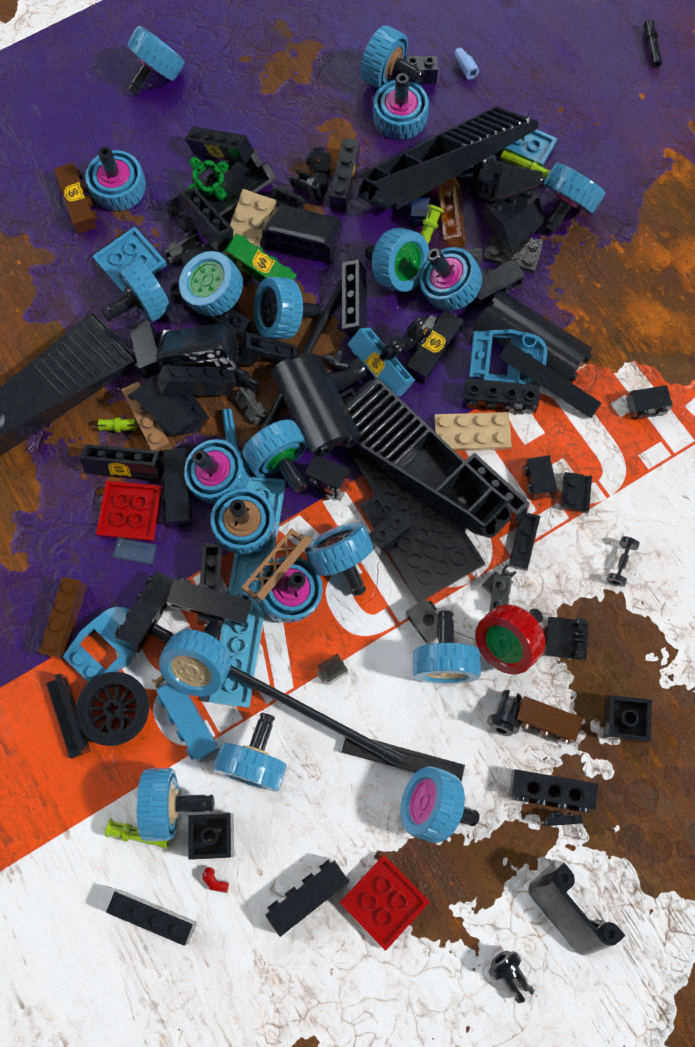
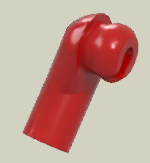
M211 867L205 868L204 873H202V881L211 891L228 893L229 882L218 881L214 876L215 870Z

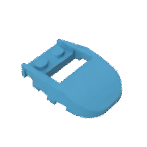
M511 329L473 332L470 377L475 376L484 380L523 384L535 382L509 364L507 375L489 374L492 337L511 338L512 344L546 366V344L542 338L535 334Z
M113 607L103 612L79 632L64 654L63 658L88 682L104 673L119 672L124 667H128L132 662V658L137 652L118 644L115 637L116 630L119 625H123L129 609ZM94 629L121 654L107 670L80 645Z

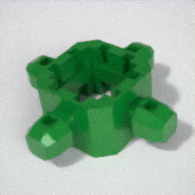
M197 157L190 159L189 164L193 169L192 184L188 189L195 187L204 197H210L214 194L218 200L222 201L226 197V192L222 186L224 173L229 167L225 161H221L216 166L213 161L206 160L201 164ZM207 170L212 171L213 175L218 179V182L208 188L203 186V183L197 179L198 176Z

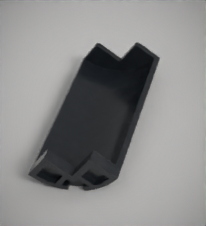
M255 149L246 164L232 161L227 163L229 167L224 173L222 186L226 192V197L222 201L218 200L214 194L210 197H204L221 216L237 206L243 189L256 193L277 179L269 164H262ZM212 173L201 180L203 186L208 188L218 182V179ZM179 195L166 203L168 207L166 209L167 213L171 218L175 217L185 234L193 235L198 232L179 210Z
M500 291L492 299L490 306L485 308L473 327L480 332L511 329L539 336L547 347L546 366L571 383L578 376V373H576L578 368L583 363L587 364L592 357L590 352L593 348L504 291ZM492 337V340L503 347L506 346L508 341L511 342V338Z
M300 354L299 358L293 360L290 358L285 359L271 370L312 454L324 457L336 445L350 448L362 437L319 355Z

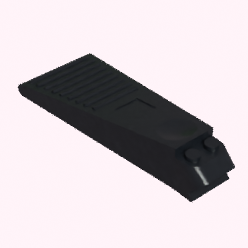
M495 106L373 168L359 173L358 176L363 181L358 190V197L377 208L388 209L393 206L399 209L532 133L538 128L539 123L529 117L500 106Z
M94 313L87 315L0 387V456L135 367L137 359L132 351L99 316H96Z
M375 377L373 380L368 381L345 402L351 417L362 435L351 448L464 531L468 529L475 535L492 538L509 522L512 516L511 509L507 505L510 502L509 499L494 489L379 378Z

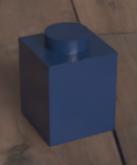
M417 198L412 201L410 226H424L423 219H426L429 211V198Z

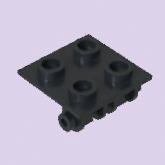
M548 617L546 656L587 660L588 621H584V618L577 617L576 620Z

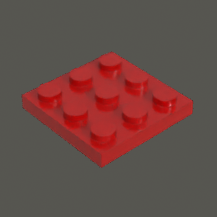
M106 480L96 535L98 537L154 542L163 487Z
M383 855L339 903L386 951L430 901Z

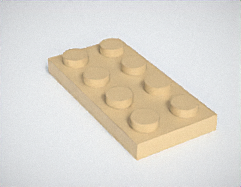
M509 412L435 414L434 416L435 433L454 451L511 450Z

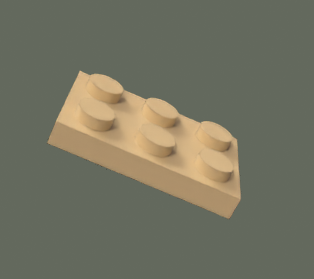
M243 189L230 224L234 229L233 237L238 233L245 236L253 245L261 247L263 241L262 230L275 208L276 200Z

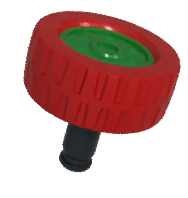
M505 604L497 606L487 613L476 627L475 639L481 655L492 667L503 673L517 675L526 672L540 659L545 650V636L539 624L543 620V614L535 608L528 612L515 605Z

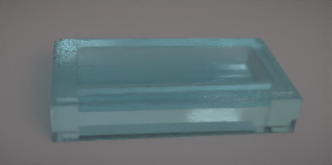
M118 538L114 557L152 565L157 546Z

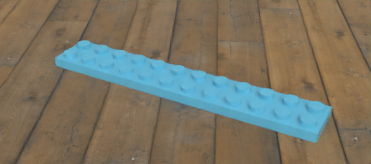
M250 476L246 488L263 494L269 500L276 516V532L273 535L272 541L262 551L246 556L234 554L228 589L229 594L233 596L238 594L249 597L252 604L245 627L223 621L220 642L225 646L230 655L231 665L255 677L265 613L260 609L257 601L244 592L241 587L276 547L286 480ZM257 581L251 582L248 586L254 593ZM227 675L221 688L216 693L210 695L209 702L250 708L253 688Z

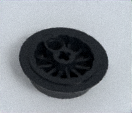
M108 672L92 679L83 688L76 705V718L81 731L91 741L103 746L121 745L133 739L144 727L149 714V699L145 688L136 678L123 672ZM116 686L115 696L113 699L109 691V688ZM123 686L127 690L119 700L120 687ZM104 690L109 699L107 702L99 697V694ZM132 691L134 698L124 703ZM96 699L104 704L103 707H93ZM137 702L136 709L126 708L127 706ZM114 705L118 707V709L115 710V713L111 712V709L114 708ZM93 711L104 712L103 714L93 718ZM125 712H135L134 720L125 715ZM107 717L101 727L98 728L96 722ZM120 719L121 726L114 730L112 722ZM126 719L131 722V724L128 727ZM105 728L109 730L108 733L104 732Z

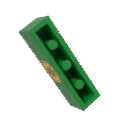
M238 233L230 240L223 252L239 269L260 283L267 277H283L295 280L297 276L293 273L292 269L283 266L275 257L269 256L263 252L262 248L253 245L245 236Z

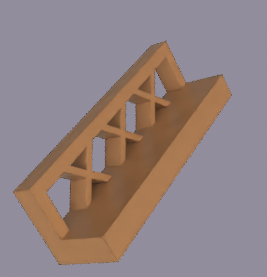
M291 528L241 589L260 604L312 539L307 535L303 538ZM290 535L300 542L296 547L288 548L287 539ZM285 551L286 560L284 562H275V553ZM266 566H273L274 574L272 577H263L262 569ZM253 581H260L261 590L257 594L248 588L249 584Z

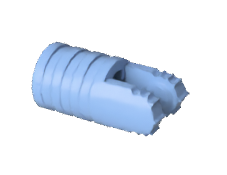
M457 48L455 57L459 62V67L468 80L475 78L480 71L472 56L468 55L462 48Z

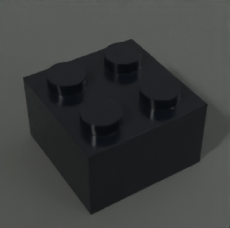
M314 454L305 472L307 486L315 493L321 492L326 494L325 496L331 500L337 499L341 501L350 483V469Z
M615 695L607 696L604 705L603 739L636 743L651 742L652 700Z
M234 813L188 815V860L234 857Z

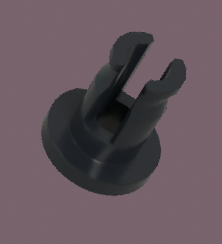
M297 169L296 173L299 175V178L291 176V185L306 191L311 200L318 201L327 193L328 179L324 173L311 175L306 172L302 173Z
M510 690L502 691L503 697L498 704L496 714L489 715L487 719V724L491 727V730L502 736L517 734L520 729V725L515 720L522 696L517 693L510 712L505 711Z
M503 951L491 961L489 974L493 980L501 979L509 992L515 996V1001L519 1004L523 1003L526 1000L513 982V979L516 978L525 992L528 991L531 995L534 993V989L532 986H529L527 978L519 968L521 963L519 954L515 951Z

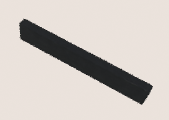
M509 341L498 356V358L589 418L593 417L602 404Z
M345 737L341 753L413 773L427 766L436 767L456 775L462 782L465 764L374 740L404 755L398 767L383 759L380 755Z

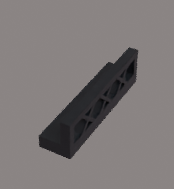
M60 673L55 675V680L46 684L69 757L74 759L92 751L87 737L83 734L77 722L76 702L68 677Z

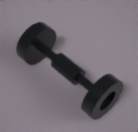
M622 536L619 544L626 549L624 554H621L617 566L619 568L617 574L609 573L606 580L613 585L625 587L627 579L621 573L628 562L629 550H638L640 542L632 537Z

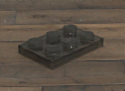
M491 231L483 261L500 265L505 261L508 262L514 259L522 271L534 274L544 241L527 237L521 245L516 246L515 250L510 253Z

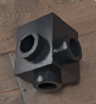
M313 147V150L306 154V165H309V170H313V173L330 171L331 150H324V147Z

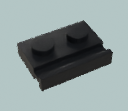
M564 472L560 510L585 512L588 514L592 475L584 476V474Z

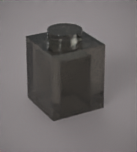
M338 653L317 665L319 671L316 673L321 682L326 681L327 685L348 674V669Z

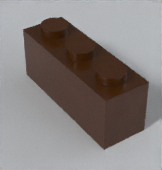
M524 696L520 701L515 721L524 729L530 730V727L534 728L542 736L549 737L552 735L557 737V741L569 745V743L576 742L583 718Z

